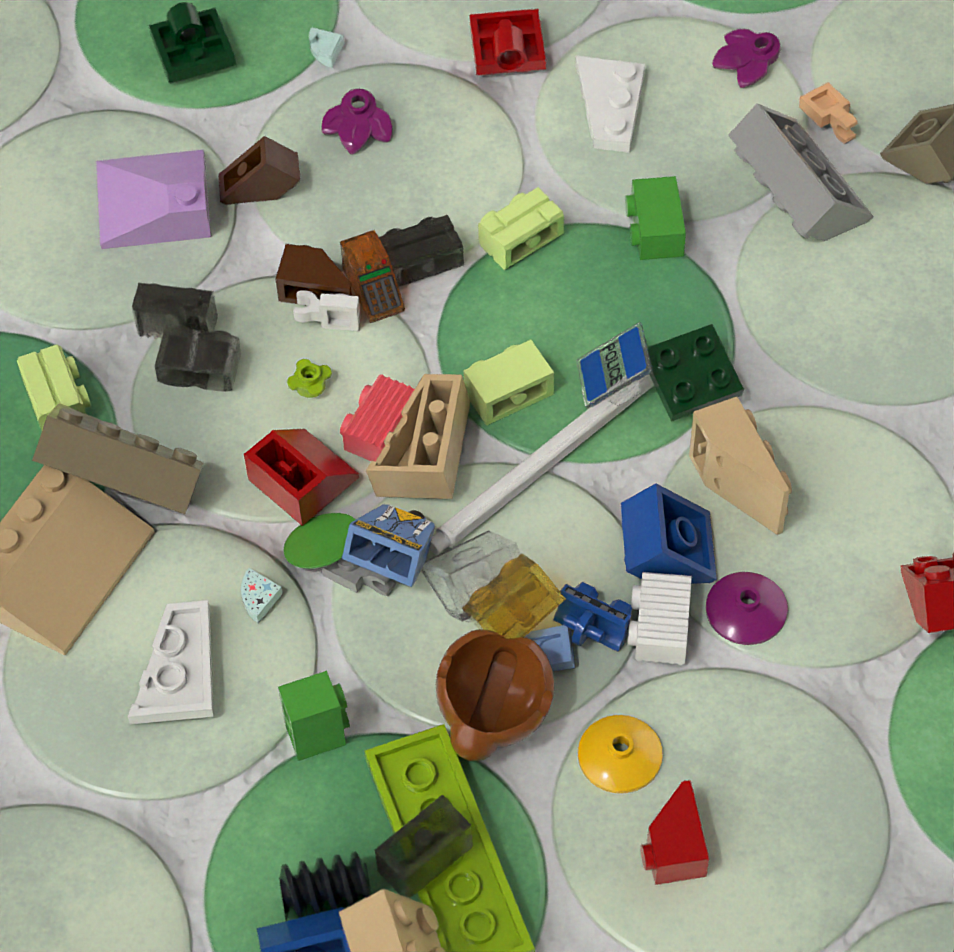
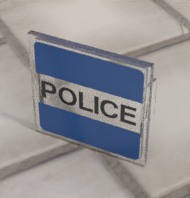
M641 322L576 359L584 404L587 409L604 400L617 406L622 405L641 394L638 380L653 371Z

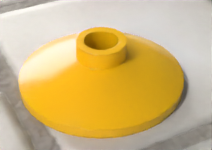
M612 715L597 720L583 733L578 746V761L583 774L598 788L612 793H630L642 789L656 777L662 763V746L657 734L645 722L631 716ZM625 744L628 746V749L617 751L613 745Z

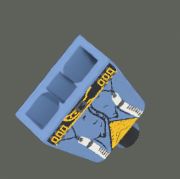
M383 504L349 524L342 559L412 587L427 559L435 525L433 522L426 520L425 516L417 510L406 512L394 506Z

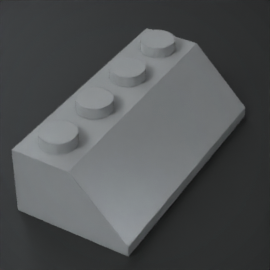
M756 104L728 135L737 146L735 148L736 154L743 161L752 165L756 170L753 173L754 177L764 187L769 188L775 195L773 197L774 203L782 211L790 214L794 220L792 226L803 237L809 238L811 236L827 241L869 222L874 217L795 118Z

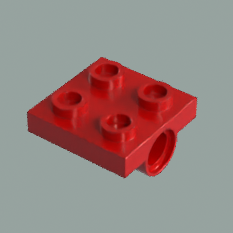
M538 9L469 14L476 75L546 69V56Z

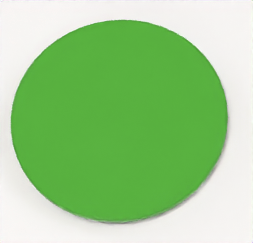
M327 513L311 518L303 526L299 525L285 541L284 555L286 560L296 567L307 569L321 568L339 561L343 556L349 524L356 519L344 513Z

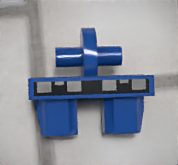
M581 582L575 588L565 584L560 590V601L553 620L574 630L571 641L578 646H582L586 639L590 638L619 652L624 645L630 623L631 605L620 599L612 601L610 605L597 599L599 593L595 587Z

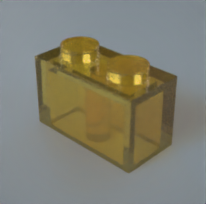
M522 553L517 558L505 563L500 570V574L488 585L477 589L471 595L469 602L461 609L478 629L492 630L509 639L525 637L566 598L542 568Z

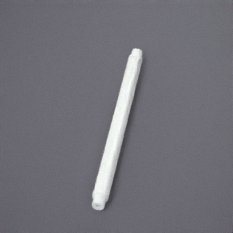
M647 368L629 379H625L461 511L437 528V533L432 537L430 550L435 555H439L447 547L452 548L460 540L652 388L654 383Z

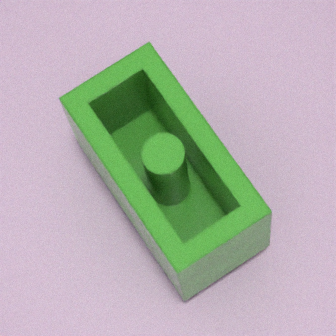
M676 176L633 179L631 195H625L626 216L633 217L634 223L630 224L631 246L638 245L640 260L684 257L686 231Z
M327 671L278 686L285 727L298 761L346 745L344 729L350 727L345 710L347 702L340 683L332 685Z

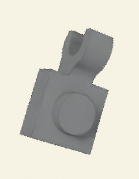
M343 559L322 567L324 577L356 593L365 584L379 594L388 596L396 585V582L388 577Z

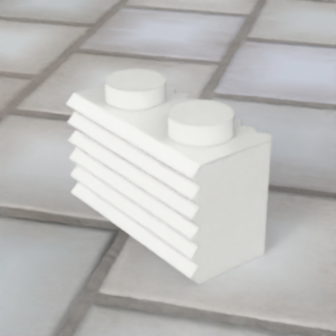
M642 572L641 585H633L631 607L634 610H639L638 621L630 620L628 645L636 646L635 660L639 662L642 660L646 662L653 661L654 663L661 662L663 664H685L692 576Z

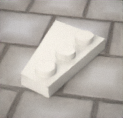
M576 56L575 66L580 78L581 93L586 105L587 119L594 148L629 153L645 64Z
M208 600L167 604L152 645L153 652L148 667L143 671L139 682V693L135 704L131 705L128 714L130 724L214 717L210 608Z

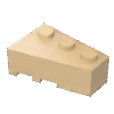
M424 374L401 411L403 417L394 432L389 431L384 439L385 447L376 462L371 461L366 469L376 497L453 499L470 408V399L462 375Z

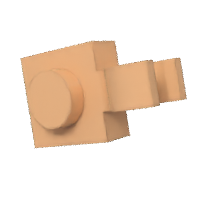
M829 82L800 97L799 108L820 128L830 123L836 137L844 144L856 138V134L850 128L857 125L858 121L849 113L850 102Z

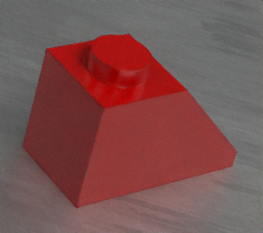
M691 780L681 782L648 827L647 844H641V857L645 871L652 870L655 885L707 877L709 856Z

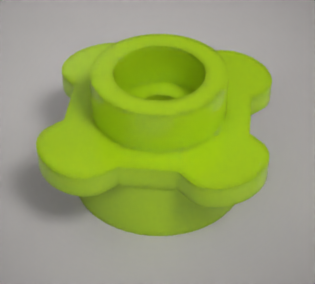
M301 359L296 363L294 375L287 379V385L291 390H296L303 397L313 398L319 396L325 389V380L329 379L332 375L331 369L327 365L318 366L311 363L309 359Z

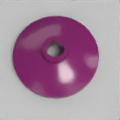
M737 572L724 576L712 586L706 600V615L712 628L726 640L737 644L755 645L772 639L781 631L787 618V601L780 587L771 579L753 572ZM741 599H751L754 603L745 604Z

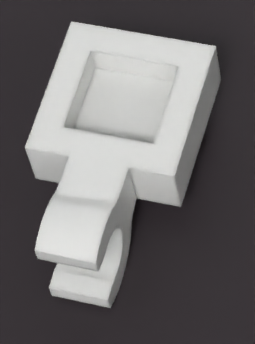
M302 290L297 292V303L308 306L305 308L294 307L293 312L296 321H321L322 328L359 331L361 321L359 296H348L341 293H321L319 300L310 291Z

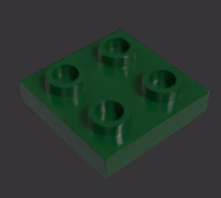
M178 3L169 9L166 21L149 25L153 43L169 83L236 65L234 52L216 8L197 12L196 7L191 3Z
M713 324L643 349L647 371L671 422L691 415L699 409L743 395L744 388Z

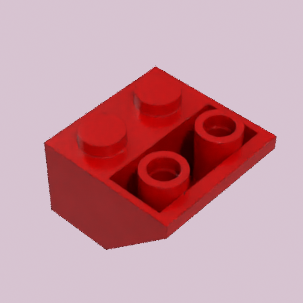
M305 428L272 430L244 453L248 480L301 526L306 524L359 479L357 471Z
M954 553L952 558L938 560L935 556H922L913 559V564L901 565V574L916 622L928 633L954 629Z

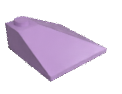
M204 149L96 161L101 249L211 237Z

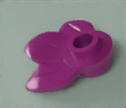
M749 29L733 30L724 35L727 45L717 51L712 65L718 69L737 70L739 87H747L761 80L767 74L768 66L773 64L780 54V41L777 36L768 32L756 34Z
M353 89L343 96L341 104L330 108L325 113L322 119V133L327 135L339 133V138L349 154L354 155L364 146L370 136L381 142H390L392 123L388 113L376 107V100L369 91ZM357 101L365 103L361 108H355L352 104Z

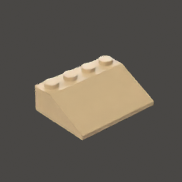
M44 465L0 522V623L66 656L155 533L154 528L88 480Z

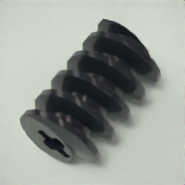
M357 851L351 853L349 866L344 864L340 855H334L331 869L327 868L322 858L316 859L314 872H310L305 861L299 862L297 875L292 874L287 864H283L281 867L279 882L286 921L288 920L290 907H293L297 916L301 918L305 917L307 904H310L317 914L323 912L325 901L329 902L332 909H337L341 907L342 898H346L349 905L352 906L358 902L359 895L363 894L364 898L372 895L367 864L362 862Z

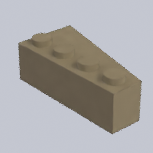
M61 403L48 414L32 461L182 514H185L189 507L204 462L197 460V455L191 451L182 448L172 450L160 445V442L152 437L141 434L136 435L121 429L115 424L102 421Z

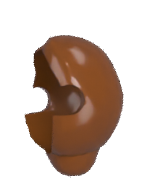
M485 629L470 631L449 646L440 662L435 684L439 709L445 721L451 727V744L453 749L460 757L468 761L485 760L498 747L516 744L530 736L541 726L547 716L555 690L551 664L544 651L536 642L525 637L507 639L495 631Z

